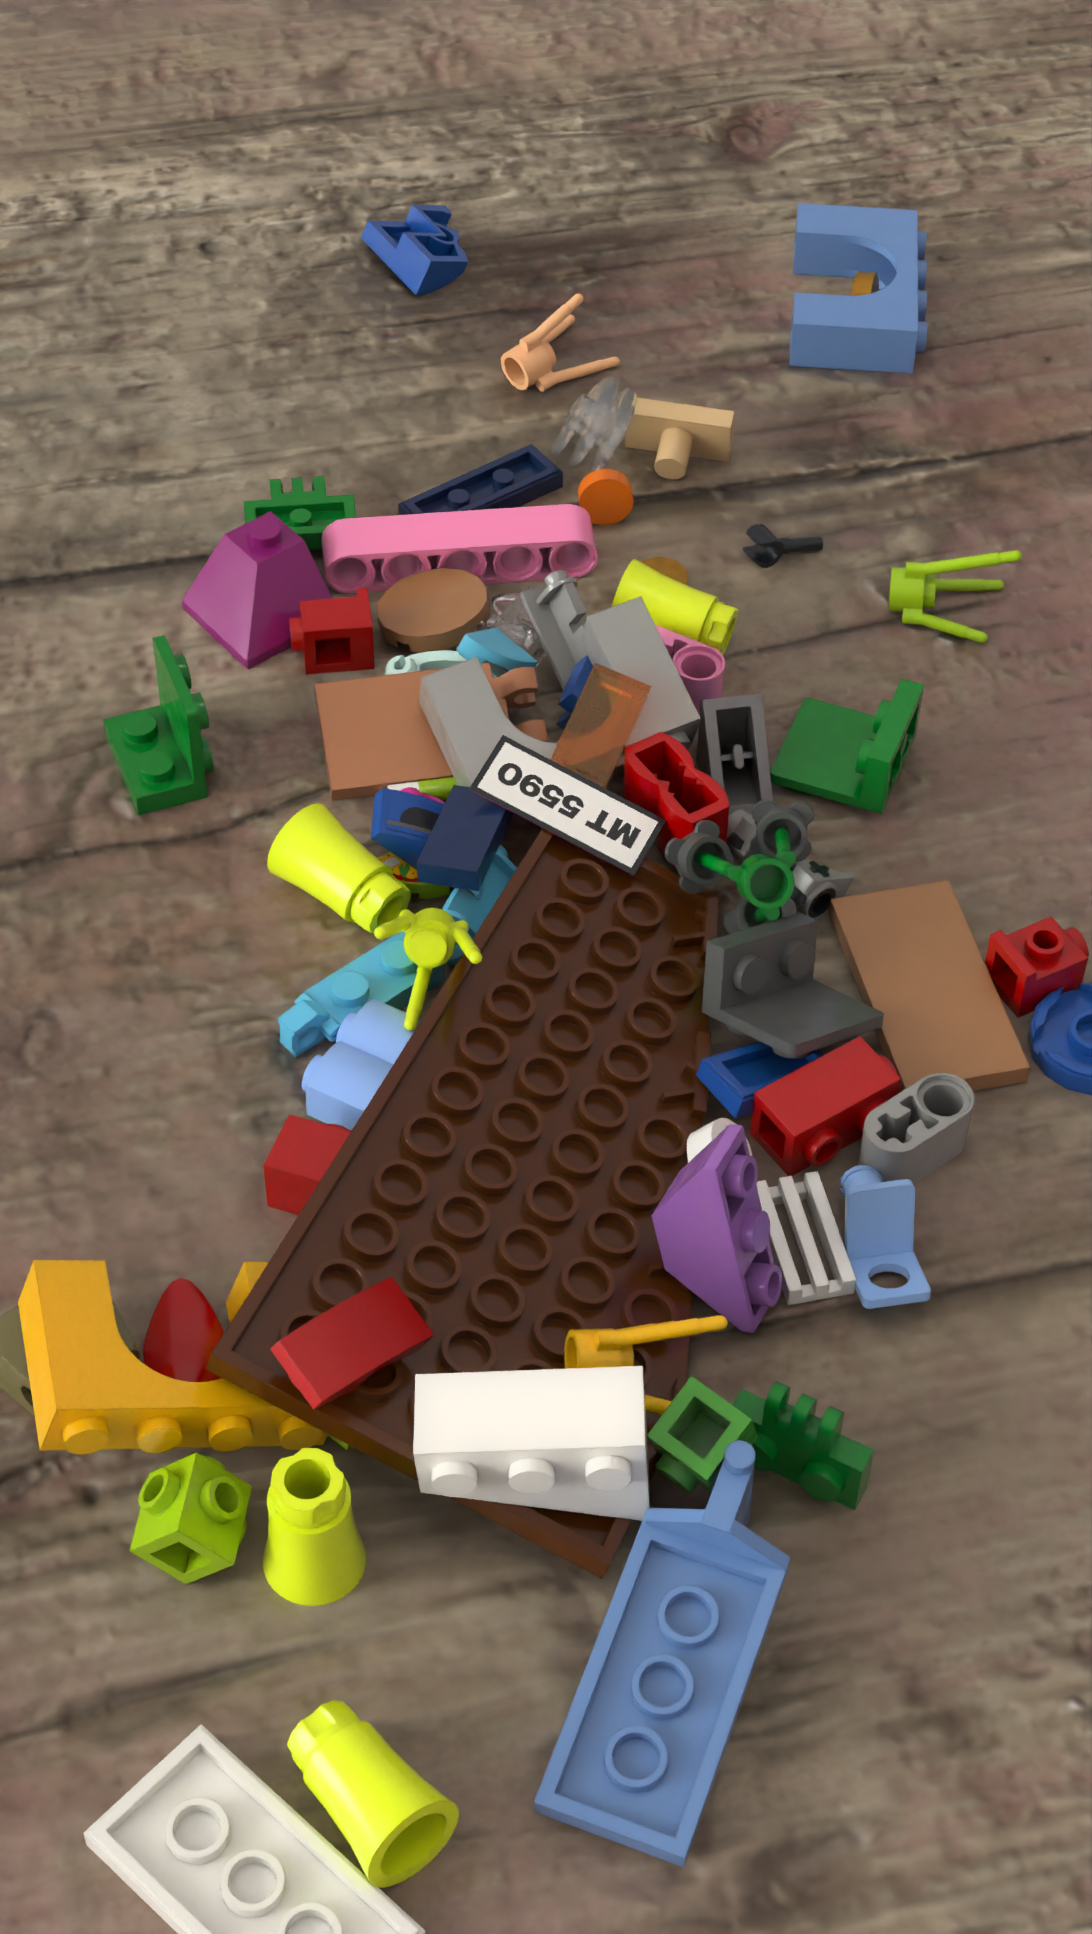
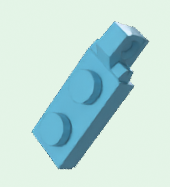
M402 931L393 935L305 990L294 1001L295 1005L278 1017L280 1043L295 1057H298L326 1038L331 1042L336 1041L338 1030L345 1017L351 1012L357 1013L372 999H376L399 1010L409 1004L418 965L411 961L405 952L403 943L405 933ZM444 964L433 968L427 992L440 985L445 979Z

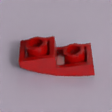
M389 1277L313 1318L280 1339L270 1350L287 1372L293 1385L302 1393L312 1409L315 1410L357 1389L374 1372L417 1352L434 1336V1333L393 1277Z

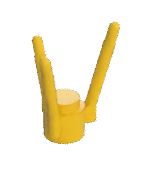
M717 1315L699 1319L651 1323L616 1330L613 1328L571 1329L568 1331L565 1340V1369L634 1366L633 1345L722 1330L726 1328L728 1321L725 1316ZM645 1394L646 1412L662 1415L672 1402Z

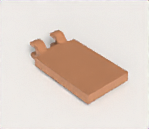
M490 663L481 664L493 692L508 719L507 708L523 709L536 705L534 692H538V684L534 667L515 668L499 677L493 678ZM445 668L314 684V697L332 801L373 796L382 788L387 789V785L453 777L419 703L421 677ZM529 720L515 726L532 738L549 742L545 720Z

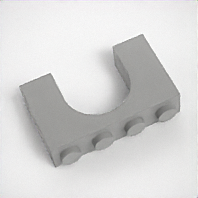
M641 596L586 617L581 643L607 695L610 705V716L598 730L583 739L567 743H550L532 738L521 732L504 714L477 657L421 677L419 703L458 786L470 787L502 735L590 781L601 777L605 781H613L623 777L625 747L659 732L675 738L686 749L691 746L701 717ZM514 813L512 819L516 818L519 815Z

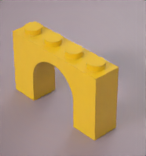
M33 1260L18 1301L40 1451L67 1450L73 1454L84 1455L100 1451L101 1449H140L147 1453H161L173 1448L211 1447L216 1451L230 1452L243 1447L282 1446L287 1450H301V1448H310L314 1445L324 1444L329 1434L223 1378L207 1382L177 1380L152 1370L137 1359L125 1345L117 1328L105 1260ZM269 1262L243 1263L225 1302L229 1324Z

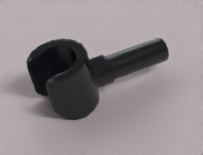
M755 524L747 530L746 534L756 544L743 547L742 550L758 566L768 568L777 563L782 554L822 550L823 539L822 537L777 538L765 525Z

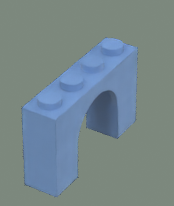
M798 203L793 274L854 279L858 271L877 272L879 291L857 296L794 292L789 366L913 374L915 353H925L927 341V322H924L927 307V291H924L927 273V261L924 260L927 232L918 231V210Z

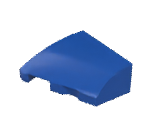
M412 205L405 222L368 220L361 236L365 243L415 295L427 294L443 288L459 277L468 264L465 251L458 245L460 241L458 231L447 227L452 214L446 206Z

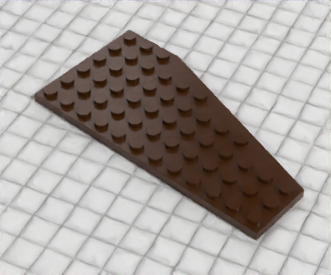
M542 828L472 939L480 950L482 961L479 964H473L463 953L214 1348L206 1369L418 1481L413 1456L415 1374L565 1369V1340L568 1331L571 1329L613 1328L616 1330L651 1323L657 1324L691 1319L692 1291L665 1270L652 1214L678 1172L688 1164L687 1139L690 1133L702 1128V1120L707 1112L708 1088L700 1081L696 1074L702 1059L710 1056L711 1033H708L709 1016L702 1013L706 945L708 940L717 938L719 895L704 887L696 894L683 891L679 886L680 875L647 858H644L636 874L633 876ZM389 1277H393L434 1333V1336L417 1352L374 1372L357 1389L313 1410L302 1393L293 1385L287 1372L270 1348L280 1339L330 1308ZM690 1336L633 1345L634 1366H643L644 1392L646 1395L673 1401L688 1381ZM646 1412L647 1434L662 1415ZM648 1439L650 1482L656 1470L655 1465L661 1456L655 1453ZM448 1497L601 1579L610 1567L632 1520Z

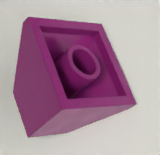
M270 511L224 534L182 599V606L196 622L247 669H250L291 648L289 618L300 617L299 601L329 599L332 596L305 541Z

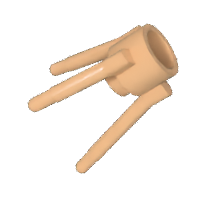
M575 294L535 331L520 339V344L503 353L501 357L503 372L510 383L517 389L525 390L535 384L541 392H544L555 384L601 372L620 364V359L614 356L552 372V367L556 364V356L549 343L575 322V317L571 312L583 302L582 294Z

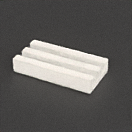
M818 1171L805 1173L804 1181L794 1183L792 1176L780 1177L778 1186L768 1187L766 1180L757 1181L756 1185L762 1211L767 1212L770 1220L769 1243L774 1265H778L782 1273V1290L787 1305L854 1294L856 1277ZM803 1200L807 1201L834 1280L828 1281L801 1204ZM784 1204L811 1284L801 1285L774 1205Z

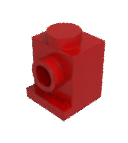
M367 588L356 589L355 597L299 601L300 617L289 618L292 652L303 651L306 675L374 669L373 625Z
M1050 916L1007 935L1002 930L991 933L985 964L1000 998L1016 1017L1020 1018L1034 1012L1036 1006L1054 990L1064 987L1063 993L1069 990H1078L1079 984L1083 982L1089 951L1084 937L1077 929L1070 927L1063 930L1054 918Z

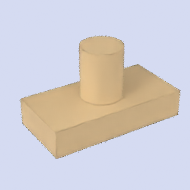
M628 396L624 413L625 447L657 452L654 469L658 475L667 479L682 478L686 473L689 456L725 462L730 461L733 448L734 411Z

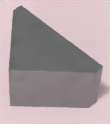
M762 693L701 700V720L698 728L696 754L698 769L712 777L724 789L729 800V815L740 809L752 814L754 805L759 801L768 799L773 802Z

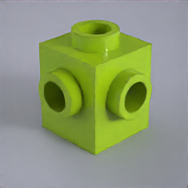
M198 1452L149 1473V1477L144 1482L139 1493L138 1503L141 1508L129 1551L184 1584L233 1566L239 1544L247 1528L245 1516L252 1486L227 1471L220 1461L201 1455Z

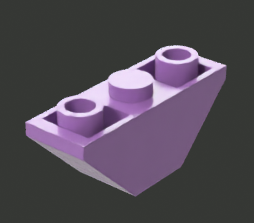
M729 1124L678 1172L653 1212L652 1220L665 1270L720 1315L725 1316L740 1331L754 1333L768 1307H773L779 1299L782 1288V1273L780 1267L774 1265L769 1243L770 1220L767 1212L762 1211L756 1185L758 1178L756 1159L749 1154L743 1125Z

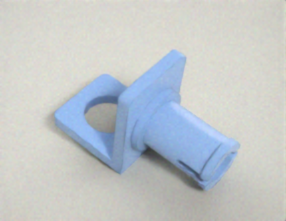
M858 1165L850 1168L841 1177L840 1185L844 1188H840V1192L845 1199L844 1247L856 1277L855 1289L863 1307L873 1309L928 1301L931 1289L913 1252L915 1187L912 1181L902 1179L882 1182V1176L876 1168L870 1165ZM881 1272H895L905 1276L908 1282L898 1288H883L873 1284L870 1278Z

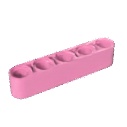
M573 504L345 518L329 524L323 531L321 538L327 584L333 590L348 594H355L358 588H367L368 593L384 592L402 578L421 571L439 568L465 570L478 576L484 585L544 581L546 576L557 570H565L568 577L579 578L590 573L598 562L590 514L585 508Z

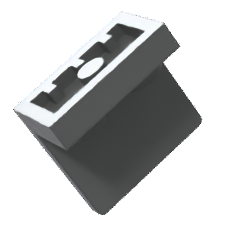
M796 913L707 941L702 1013L726 1024L728 1029L736 1034L750 1036L772 1047L773 1052L779 1056L793 1059L809 1056L812 1051L837 1042H849L860 1034L882 1027L884 1017L883 1012L813 979L818 920L807 915Z

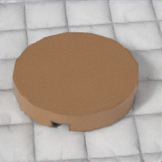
M439 568L425 570L402 578L388 588L377 603V620L380 632L386 641L397 648L398 642L409 644L410 651L417 653L448 650L460 644L466 633L476 632L475 627L481 621L485 625L490 618V600L487 587L478 576L459 569Z

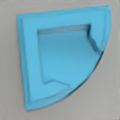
M497 627L466 633L456 649L459 655L466 660L477 657L480 664L486 660L506 668L508 671L520 667L535 668L538 663L537 660Z

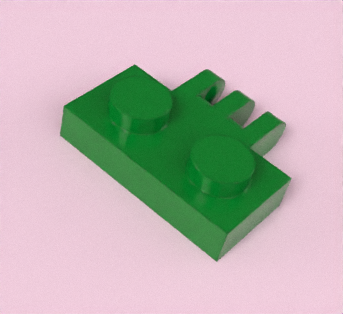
M324 476L313 477L312 491L303 490L302 477L291 478L292 492L283 493V485L280 479H269L271 500L244 501L245 524L271 511L305 541L309 550H322V533L329 524L336 520L356 518L354 494L326 496Z
M775 1381L766 1400L741 1389L732 1405L752 1419L758 1438L752 1444L755 1450L754 1469L760 1471L770 1470L800 1484L807 1493L819 1500L826 1502L836 1501L855 1510L867 1489L874 1449L841 1435L844 1412L829 1406L822 1418L816 1417L817 1399L804 1393L799 1397L795 1406L788 1404L790 1387L778 1381Z

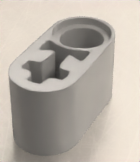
M934 1073L925 1076L872 1110L865 1119L858 1165H870L876 1168L882 1176V1182L909 1179L915 1184L959 1155L966 1144L975 1099L972 1088L966 1081L956 1075Z

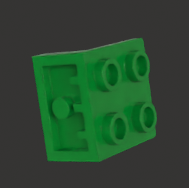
M165 635L152 638L160 705L103 719L106 739L138 815L207 798L205 773L214 770L208 742L205 736L201 737V730L209 728V718L205 702L200 692L190 693L189 689H191L192 683L186 659L182 653L173 655Z
M901 678L892 701L882 699L876 716L820 700L805 698L771 768V782L883 814L916 737L924 684Z

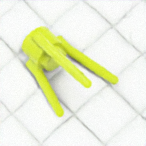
M426 908L416 914L404 909L399 913L398 918L382 924L374 931V936L380 940L403 931L405 933L403 942L405 952L409 959L418 965L404 1022L405 1028L409 1031H413L417 1027L433 968L443 965L450 959L456 942L471 963L479 964L482 961L480 950L468 934V922L465 920L455 922L453 917L442 909Z

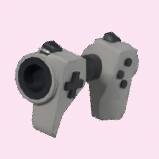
M740 809L729 815L726 844L737 857L744 861L753 855L750 850V842L756 836L757 822L752 818V814ZM804 859L797 863V865L795 863L790 868L794 876V890L790 898L794 901L796 909L800 913L813 919H818L829 910L830 899L846 894L855 874L838 872L815 861Z

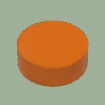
M595 470L585 476L579 484L577 492L579 506L585 508L590 514L591 522L594 524H616L625 519L633 508L634 498L630 481L623 473L617 470Z

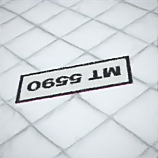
M502 735L469 788L471 791L633 876L636 874L666 822L665 819Z

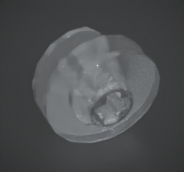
M612 376L602 379L587 395L582 394L572 405L553 443L551 453L558 456L574 435L577 434L580 438L570 456L569 465L576 467L591 448L595 446L598 450L589 473L603 469L627 432L637 402L636 392L630 388L618 392L619 382Z

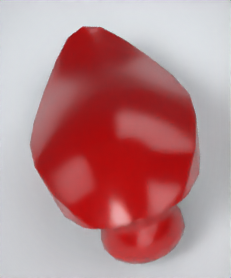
M179 1278L171 1282L162 1294L145 1335L143 1348L144 1364L162 1375L188 1382L213 1381L222 1377L208 1371L206 1368L211 1353L224 1332L213 1308L203 1293L190 1280Z

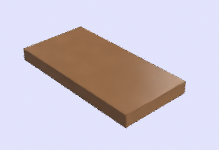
M949 880L830 899L828 914L863 1003L884 1013L883 1026L874 1031L884 1056L892 1062L901 1078L899 1093L925 1076L934 1073L956 1075L966 1081L973 1091L1027 1082L1030 1071L1029 1063Z

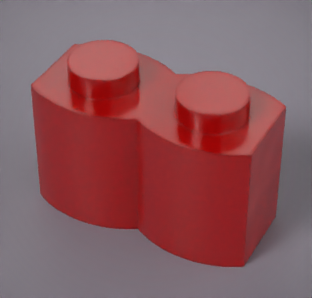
M659 732L625 747L622 797L666 820L656 837L658 849L665 859V848L668 842L673 838H684L694 831L696 824L701 820H709L716 823L720 829L718 838L726 843L730 807L728 797L717 781L704 772L695 769L690 753L678 740Z

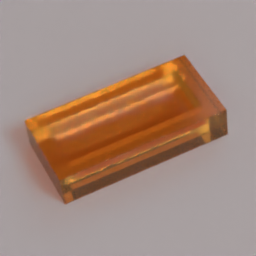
M595 663L551 760L607 789L649 696L651 686Z

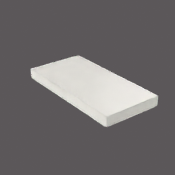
M202 1724L83 1833L86 1845L177 1934H426V1931L381 1889L371 1885L368 1878Z

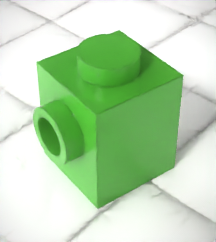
M691 1375L647 1434V1438L655 1453L661 1456L655 1467L664 1476L688 1493H691L697 1484L709 1493H712L725 1458L727 1446L738 1440L746 1441L752 1445L758 1438L751 1418Z

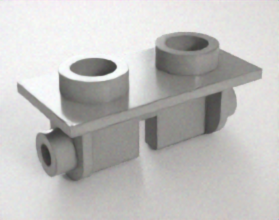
M557 570L545 577L546 587L521 592L520 597L564 691L574 665L587 655L581 643L587 611L577 592L576 587L578 583L575 577H568L565 570Z

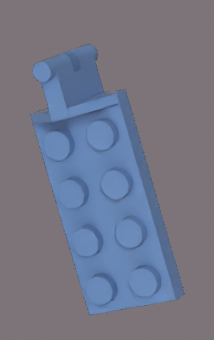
M738 1440L727 1446L725 1458L706 1509H646L534 1800V1811L538 1814L683 1868L690 1853L790 1568V1556L745 1527L750 1518L755 1466V1450L748 1442Z

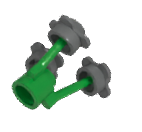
M764 799L756 803L752 809V818L757 822L756 836L750 842V850L753 855L745 859L741 866L733 864V856L728 845L718 838L720 833L718 825L709 820L699 821L693 832L682 839L673 838L666 845L665 857L667 861L675 864L680 874L679 886L683 891L690 894L699 893L704 886L714 885L725 876L736 881L741 898L735 909L728 911L723 917V927L728 934L796 914V905L790 898L794 890V876L790 868L796 861L806 859L812 850L811 843L807 839L808 824L813 821L814 814L811 806L806 802L796 801L791 806L775 805L771 800Z

